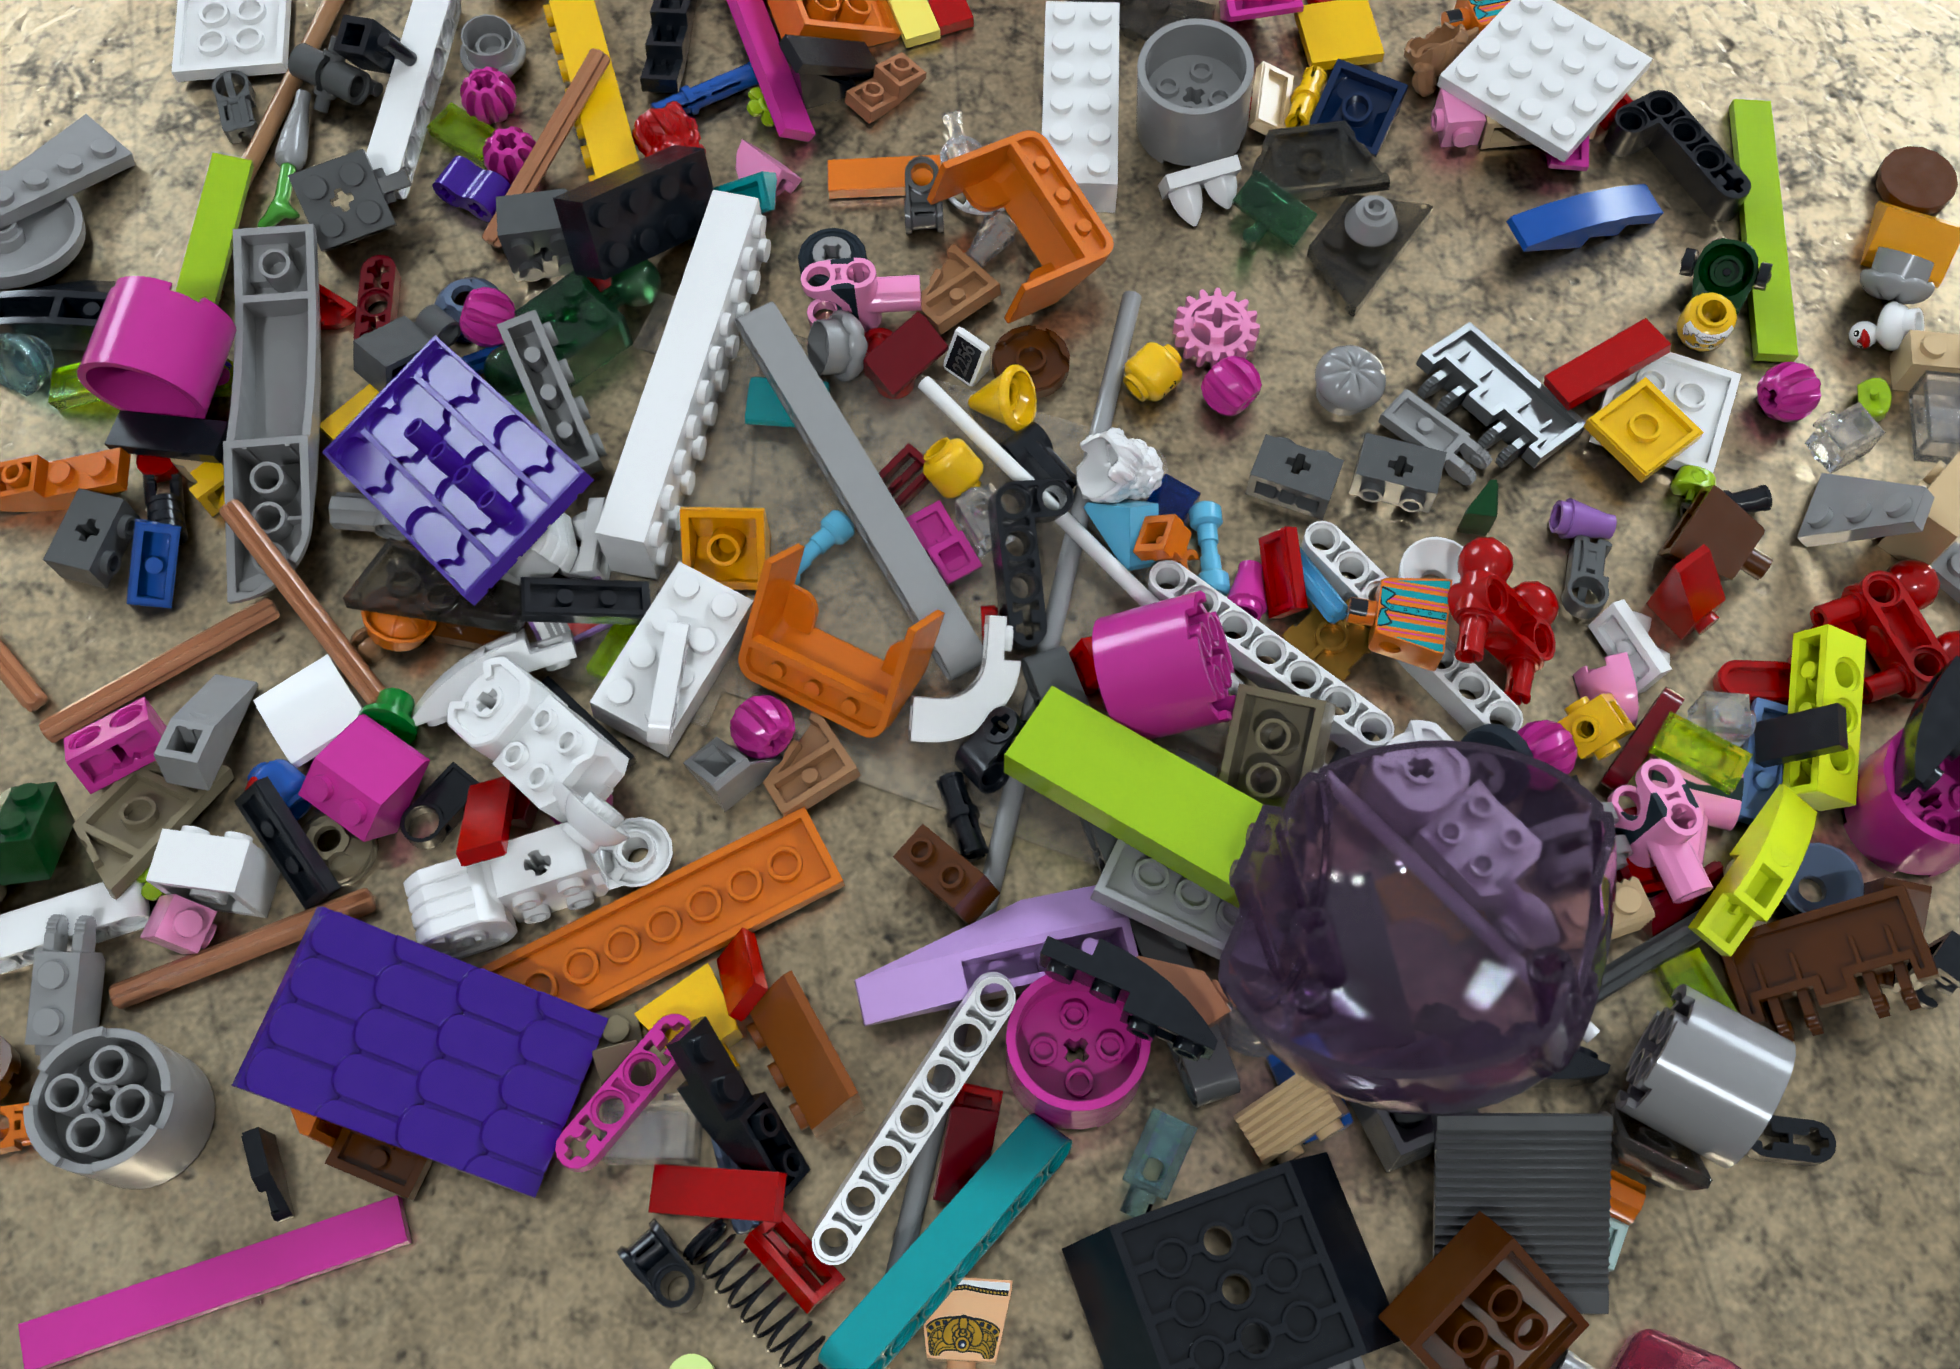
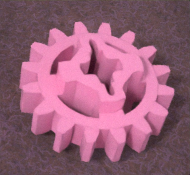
M1216 288L1214 295L1208 296L1207 292L1202 289L1199 292L1198 300L1188 296L1186 297L1185 307L1179 306L1177 308L1172 333L1176 335L1175 346L1184 347V359H1188L1193 355L1197 357L1196 366L1199 368L1205 361L1210 362L1212 368L1220 360L1230 356L1246 359L1248 351H1254L1259 334L1260 324L1256 323L1257 311H1247L1249 305L1247 299L1241 300L1239 303L1235 301L1236 292L1231 291L1225 297L1222 296L1221 289Z

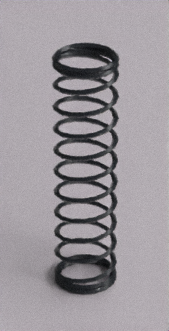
M723 1219L713 1221L691 1240L684 1249L683 1257H686V1260L691 1265H699L707 1261L702 1271V1278L704 1280L713 1279L720 1275L715 1284L714 1293L723 1294L734 1289L728 1298L727 1307L729 1309L738 1308L747 1303L740 1316L741 1323L752 1322L761 1316L753 1330V1337L761 1338L774 1331L766 1345L767 1353L776 1352L788 1345L779 1360L780 1368L789 1367L802 1359L796 1369H802L812 1354L825 1341L826 1336L822 1335L802 1353L786 1363L783 1362L797 1341L812 1326L813 1321H808L788 1339L770 1349L780 1331L800 1310V1306H796L773 1326L757 1334L764 1320L787 1295V1292H782L761 1311L744 1319L749 1308L774 1281V1277H770L762 1286L743 1300L731 1304L739 1289L761 1267V1263L755 1264L744 1276L722 1290L718 1289L728 1272L748 1253L749 1248H744L730 1263L717 1272L706 1275L714 1259L736 1238V1234H731L712 1253L698 1261H693L707 1251L724 1233L727 1223L723 1222ZM819 1363V1364H818L817 1366H815L813 1369H826V1368H825L822 1364Z

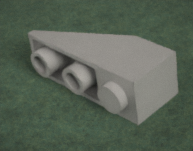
M215 674L170 719L153 754L166 783L210 790L257 690V682Z

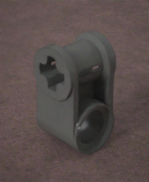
M926 156L914 157L905 168L906 199H904L906 234H912L913 230L937 229L938 233L944 232L943 201L930 205L927 200L939 169L934 160ZM925 168L931 171L933 174L932 181L925 186L915 184L911 178L917 169Z

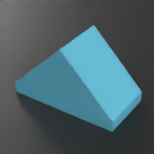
M1125 499L1119 503H1086L1083 508L1117 560L1128 571L1153 567L1158 562L1154 560L1142 561L1133 553L1145 516L1159 515V503Z

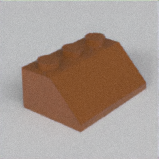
M792 970L783 974L768 988V991L750 1012L754 1022L746 1025V1028L758 1050L767 1046L775 1061L767 1065L779 1090L789 1086L796 1102L788 1107L801 1131L810 1126L815 1137L818 1138L865 1111L855 1085Z

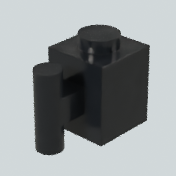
M343 14L333 50L359 69L391 74L395 59L400 60L407 66H412L417 61V55L400 42V38L376 20Z

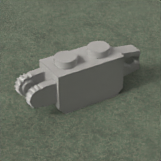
M61 914L51 915L48 918V922H46L43 951H35L25 1045H35V1055H40V1063L57 1045L67 1038L84 1030L99 1027L106 961L103 953L95 952L97 924L92 916L81 915L79 919H76L72 949L67 951L68 919Z

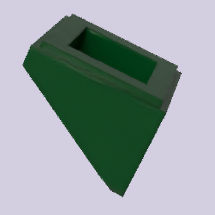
M1491 479L1467 508L1457 528V532L1485 536L1489 533L1498 514L1499 483H1497V480Z

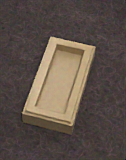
M1264 61L1258 65L1255 71L1249 128L1279 142L1287 135L1288 129L1285 126V119L1290 111L1293 75Z

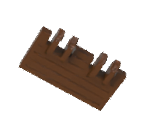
M1904 884L1753 927L1731 957L1721 955L1741 1014L1760 1025L1766 1024L1768 1020L1762 1003L1768 1001L1779 1035L1792 1042L1795 1041V1032L1791 1021L1788 1019L1783 1000L1794 997L1799 998L1806 1026L1812 1032V1035L1816 1036L1824 1034V1029L1810 991L1811 989H1814L1819 1006L1826 1008L1863 998L1856 979L1858 976H1863L1879 1019L1891 1016L1889 1011L1891 1008L1886 995L1882 992L1876 975L1894 970L1901 988L1902 999L1910 1011L1922 1007L1906 963L1911 962L1919 982L1941 977Z

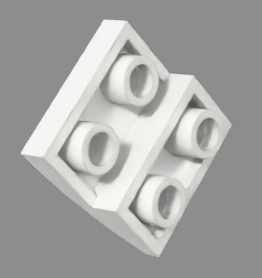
M328 654L253 700L283 753L296 768L313 760L358 717L359 711L363 708L356 695L349 688L337 665Z

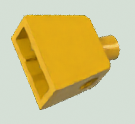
M708 963L634 1013L648 1032L657 1021L669 1014H681L688 1018L690 1022L706 1016L736 1069L740 1070L741 1066L729 1048L738 1043L743 1038L736 1019L728 1016L723 990ZM681 1027V1029L678 1031H674L671 1028L668 1029L665 1033V1036L669 1040L668 1043L679 1032H681L684 1029V1027Z

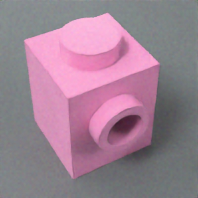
M1440 88L1431 114V128L1433 132L1438 133L1440 147L1478 145L1486 122L1485 115Z
M177 894L159 896L140 938L182 955L198 954L200 948L205 949L209 945L215 934L217 925L212 922L218 911Z

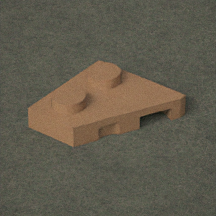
M955 244L948 248V259L943 267L935 269L929 279V286L921 292L922 309L919 312L926 317L939 335H942L1001 295L1000 283Z
M815 712L808 718L811 725L799 742L793 739L784 752L783 760L777 766H774L763 782V785L783 816L804 806L806 810L861 776L858 768L824 717Z

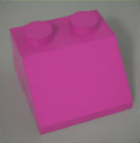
M362 714L314 758L298 795L361 841H370L397 833L400 827L401 816L409 807L430 759L366 714Z

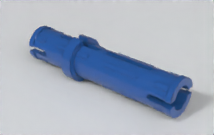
M749 61L745 65L715 76L691 88L685 85L679 88V93L658 102L650 103V107L664 108L667 103L677 101L681 104L686 114L694 116L699 114V109L728 98L754 85H759Z

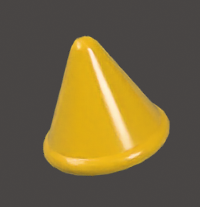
M1018 364L1010 365L1002 374L970 396L968 406L972 410L1018 432L1033 422L1035 418L1037 398L1033 380L1023 366Z

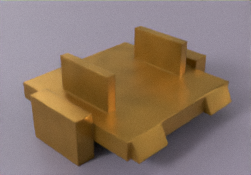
M1313 604V610L1296 627L1292 624L1282 634V638L1343 682L1351 674L1349 670L1365 654L1372 652L1368 649L1370 630L1366 628V625L1348 623L1346 618L1331 624L1327 622Z

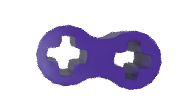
M456 155L435 180L432 187L435 193L449 205L466 209L482 221L490 222L496 212V197L505 196L511 184L500 174L491 170H484L467 158Z

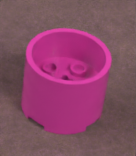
M144 276L118 278L115 286L109 290L78 367V379L93 395L121 411L205 419L237 331L233 320L219 306L205 297L197 302L184 294L171 291V282Z
M1203 591L1188 593L1098 618L1094 623L1092 633L1093 659L1100 692L1108 715L1114 721L1148 740L1232 720L1236 695L1229 696V688L1232 686L1231 673L1235 672L1217 612H1207L1202 604L1207 602Z
M1902 728L1858 766L1856 806L1844 807L1847 821L1844 824V828L1855 847L1868 860L1891 873L1899 871L1907 874L1928 875L1932 877L1942 874L1960 863V755L1952 762L1947 758L1943 760L1938 767L1944 771V774L1929 790L1923 792L1917 788L1902 799L1895 793V766L1897 751L1904 729Z
M1044 975L1024 990L1016 1001L1008 1020L1006 1031V1067L1010 1086L1017 1100L1029 1114L1035 1113L1054 1128L1061 1130L1062 1128L1088 1129L1096 1126L1098 1128L1118 1117L1132 1102L1148 1062L1151 1041L1131 1034L1126 1029L1128 1025L1120 1021L1125 1005L1124 1002L1117 1000L1115 1004L1104 1002L1089 993L1090 987L1074 980H1072L1071 984H1064L1052 979L1048 975ZM1067 1048L1073 1052L1082 1048L1084 1050V1062L1079 1059H1075L1072 1063L1068 1062Z

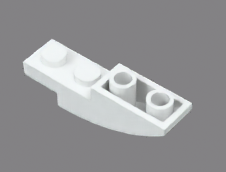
M523 628L476 649L444 672L427 689L414 707L412 719L415 722V726L427 723L428 726H437L447 722L450 701L462 700L464 693L471 683L484 673L482 662L490 658L504 656L527 673L546 667L547 671H554L568 666L571 663L570 659L577 657L576 644L571 631L529 643Z

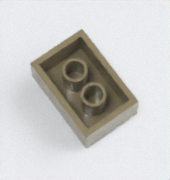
M1239 683L1219 780L1287 817L1289 820L1285 828L1286 832L1309 835L1336 704Z

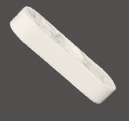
M667 621L648 720L647 743L668 746L671 744L689 647L690 624Z

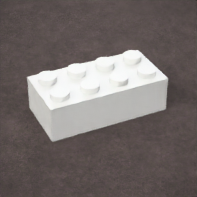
M679 561L590 700L593 717L669 758L743 637L753 600ZM667 621L690 624L689 647L670 746L647 743L648 720Z

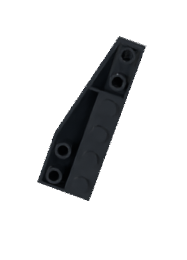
M80 280L14 291H0V346L85 351L109 290L115 286L116 281Z

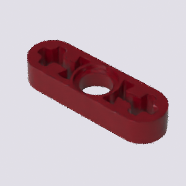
M376 255L370 257L361 267L354 340L363 334L373 331L372 327L378 329L392 322L398 316L401 275L394 261L388 256ZM387 271L383 273L381 276V285L383 288H379V284L375 278L380 277L381 272ZM378 301L388 303L383 312L378 314L368 313V309L373 303Z
M1666 686L1651 705L1599 783L1612 791L1622 785H1627L1685 698Z

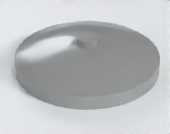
M0 170V176L8 170ZM73 195L0 229V289L23 287L45 280L60 272L76 258L85 241L86 225L81 207Z

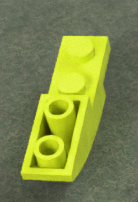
M1779 784L1729 854L1735 859V862L1688 928L1720 955L1731 957L1755 922H1767L1783 899L1810 844L1817 811L1785 784Z

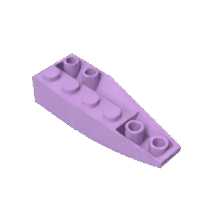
M1096 885L1020 900L856 979L854 983L864 1027L958 1007L975 980L987 972H998L1005 975L1010 980L1016 995L1022 994L1034 981L1046 975V968L1039 965L1040 952L1047 936L1093 955L1101 938L1138 957L1139 954L1129 917L1091 900L1090 898ZM991 983L982 989L980 1000L984 1002L1006 997L1007 990L1000 984Z

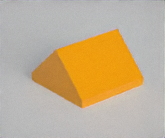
M1878 201L1875 205L1860 265L1871 268L1878 247L1902 251L1934 263L1928 282H1933L1935 287L1938 288L1960 244V225Z
M681 507L682 563L733 590H757L764 561L770 557L771 532L765 508Z

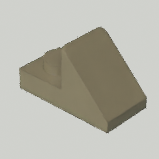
M636 1003L596 1013L609 1018L603 1034L599 1038L597 1049L592 1051L601 1085L607 1081L644 1038L642 1024L634 1015L639 1010ZM643 1061L634 1066L631 1072L633 1084L646 1086L652 1082L649 1062ZM616 1098L606 1100L609 1107L623 1103Z

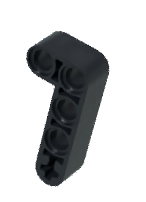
M1656 90L1617 110L1604 138V146L1607 151L1618 157H1626L1648 147L1708 217L1718 222H1727L1737 215L1751 190L1750 180L1674 94L1665 90Z
M1050 478L1005 483L991 495L988 501V517L999 616H1007V625L1013 626L1012 648L1015 650H1024L1039 644L1047 633L1036 523L1055 521L1071 509L1074 503V493L1070 485L1062 479ZM1044 491H1051L1056 494L1059 499L1058 510H1051L1045 506L1042 499ZM1008 494L1016 498L1019 504V511L1016 514L1004 510L1001 504L1002 495ZM1008 536H1015L1021 540L1024 547L1021 556H1015L1007 550L1006 539ZM1013 577L1021 578L1027 583L1028 594L1026 598H1019L1011 591L1010 584ZM1030 605V609L1023 613L1022 610L1013 612V608L1018 609ZM1021 623L1027 627L1031 626L1032 633L1027 636L1024 633H1017L1016 626Z

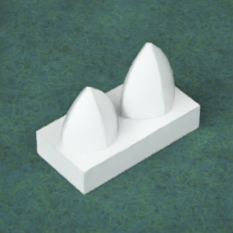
M1238 155L1165 175L1158 184L1162 200L1169 198L1179 216L1193 227L1197 226L1202 213V188L1206 189L1214 202L1225 209H1230L1237 193L1236 175L1242 170Z
M605 497L589 498L587 511H583L571 518L575 539L581 541V547H578V555L570 572L567 573L560 568L557 571L560 575L573 579H592L600 576L602 580L610 579L611 570L595 535V530L606 501Z
M1623 599L1613 602L1588 627L1608 656L1627 652L1639 694L1647 691L1672 670L1670 666V653L1658 648L1648 635L1652 618L1632 611Z

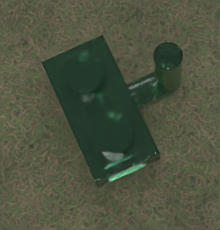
M1257 169L1232 200L1234 206L1256 221L1252 227L1246 228L1243 231L1241 246L1246 251H1252L1267 231H1270L1291 248H1294L1318 215Z

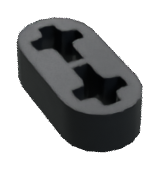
M1773 1115L1763 1133L1766 1136L1779 1137L1780 1142L1768 1144L1763 1149L1762 1142L1757 1140L1746 1155L1751 1159L1764 1162L1806 1167L1816 1166L1832 1158L1836 1151V1140L1830 1128L1822 1122ZM1810 1133L1811 1140L1819 1142L1820 1149L1811 1153L1809 1146L1794 1144L1793 1139H1800Z

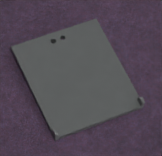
M1433 1110L1432 1124L1435 1127L1433 1258L1480 1210L1515 1238L1580 1314H1609L1608 1276L1610 1273L1608 1267L1610 1265L1609 1219L1611 1217L1609 1210L1611 1208L1610 1181L1612 1178L1610 1172L1612 1168L1610 1162L1612 1160L1611 1133L1613 1131V1116L1607 1111H1600L1599 1114L1441 1113L1439 1110Z

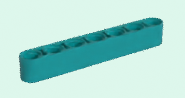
M1035 1113L1028 1115L832 1333L819 1353L818 1362L826 1369H885L1059 1169L1071 1150L1072 1140Z

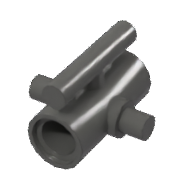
M331 35L329 47L324 48V51L306 43L297 45L292 50L288 60V68L292 76L315 86L313 93L316 94L313 108L324 113L329 112L331 100H336V97L356 106L363 103L369 94L378 97L383 91L381 83L371 79L367 72L346 63V59L333 50L337 38L335 35Z

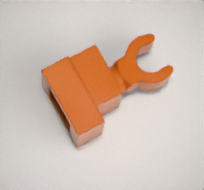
M1176 514L1145 516L1133 553L1142 561L1173 560L1188 569L1187 561L1199 560V555L1194 549H1187L1192 532Z

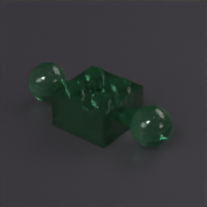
M645 260L612 276L611 286L600 292L587 277L575 275V272L572 271L517 309L514 314L517 317L536 310L542 324L550 321L559 341V345L552 348L558 361L566 358L575 379L574 382L568 384L572 388L634 344L626 318L618 308L624 304L631 307H642L653 302L661 289V276L657 267L651 261ZM500 346L491 351L483 367L486 382L503 396L523 394L525 390L506 346Z

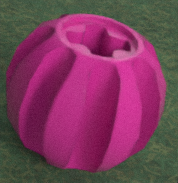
M486 66L483 69L476 68L472 70L469 76L464 78L460 87L462 106L471 118L478 120L480 123L487 125L495 122L502 123L515 110L517 104L515 86L506 73L498 71L496 68Z
M510 126L507 129L498 128L493 131V136L485 140L483 156L486 168L500 174L512 185L536 142L529 133L523 132L521 128Z
M481 287L473 289L467 295L459 321L461 332L469 341L478 346L495 347L502 345L504 341L497 324L515 317V305L505 293L496 288Z
M1230 356L1223 358L1209 370L1203 379L1201 390L1203 398L1212 410L1220 415L1230 417L1244 411L1257 398L1262 383L1258 371L1251 362L1243 357Z
M1783 362L1768 369L1765 375L1762 376L1757 385V401L1762 407L1764 414L1769 418L1782 422L1801 420L1810 415L1820 402L1822 396L1820 391L1821 382L1816 377L1814 370L1803 363Z
M771 695L752 696L735 710L730 720V733L739 751L754 759L763 760L773 758L786 749L795 734V721L792 712L784 702Z
M1538 720L1529 722L1518 730L1517 733L1527 742L1534 758L1535 770L1531 783L1538 785L1557 783L1573 770L1578 755L1577 747L1573 736L1560 723L1550 720Z

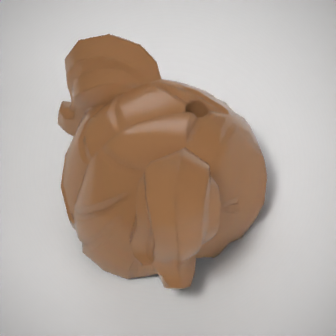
M1444 22L1442 27L1437 26L1433 31L1429 32L1425 39L1415 37L1407 42L1404 48V58L1415 71L1412 78V86L1416 93L1426 98L1437 89V77L1475 39L1479 33L1478 27L1466 30L1463 24L1455 27L1448 22Z

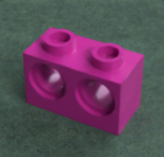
M144 696L63 738L65 762L88 792L92 794L155 761L156 759L153 754L167 726Z

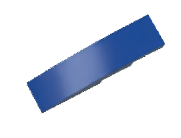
M1637 184L1582 193L1550 202L1510 216L1506 222L1522 250L1528 252L1581 248L1590 237L1616 236L1626 225L1655 223L1663 214V211L1647 185Z

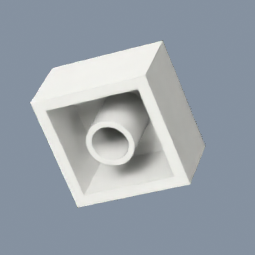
M184 825L181 831L162 828L146 881L166 895L177 894L215 911L267 918L281 872L268 856V852L257 847L253 843V838L246 834L228 831L225 832L224 837L210 835V832L205 829Z

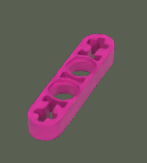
M669 1014L657 1021L575 1116L556 1141L555 1152L562 1165L573 1172L583 1173L591 1170L601 1161L679 1069L668 1048L663 1053L670 1060L665 1066L649 1050L655 1045L659 1052H661L669 1041L665 1036L666 1031L670 1028L674 1031L680 1030L681 1027L685 1028L690 1023L688 1018L681 1014ZM643 1061L653 1063L656 1067L654 1080L646 1086L633 1084L631 1072L634 1066ZM616 1098L621 1100L624 1104V1114L621 1119L613 1124L603 1123L599 1117L601 1105L608 1099ZM589 1120H591L596 1128L607 1134L602 1141L597 1135L593 1134L585 1145L590 1152L584 1159L580 1156H575L572 1160L569 1159L573 1153L569 1147L570 1143L574 1139L583 1142L592 1132L584 1126Z

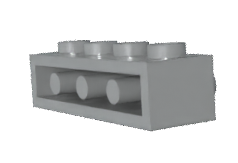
M532 310L497 324L542 432L588 475L604 470L600 458L606 456L607 453L598 433L590 435L584 421L590 419L591 416L582 395L573 397L568 384L574 382L575 379L566 358L558 361L552 347L559 345V341L550 321L542 324L536 310Z

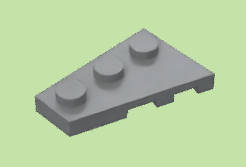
M1821 473L1797 538L1805 547L1922 532L1935 497L1923 486Z

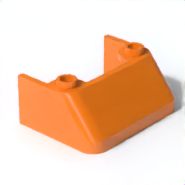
M1022 131L942 162L927 198L930 205L963 193L968 202L979 211L992 212L1004 207L1041 263V267L1034 269L1030 273L1027 282L1021 284L1004 317L1008 324L1057 303L1099 268L1113 250L1114 242L1111 234L1049 141L1036 131Z
M797 543L765 559L738 656V663L742 673L749 680L863 737L874 738L879 736L892 725L926 672L945 613L937 609L909 627L905 639L891 645L885 659L882 660L815 627L819 612L818 603L812 593L795 584L805 546Z

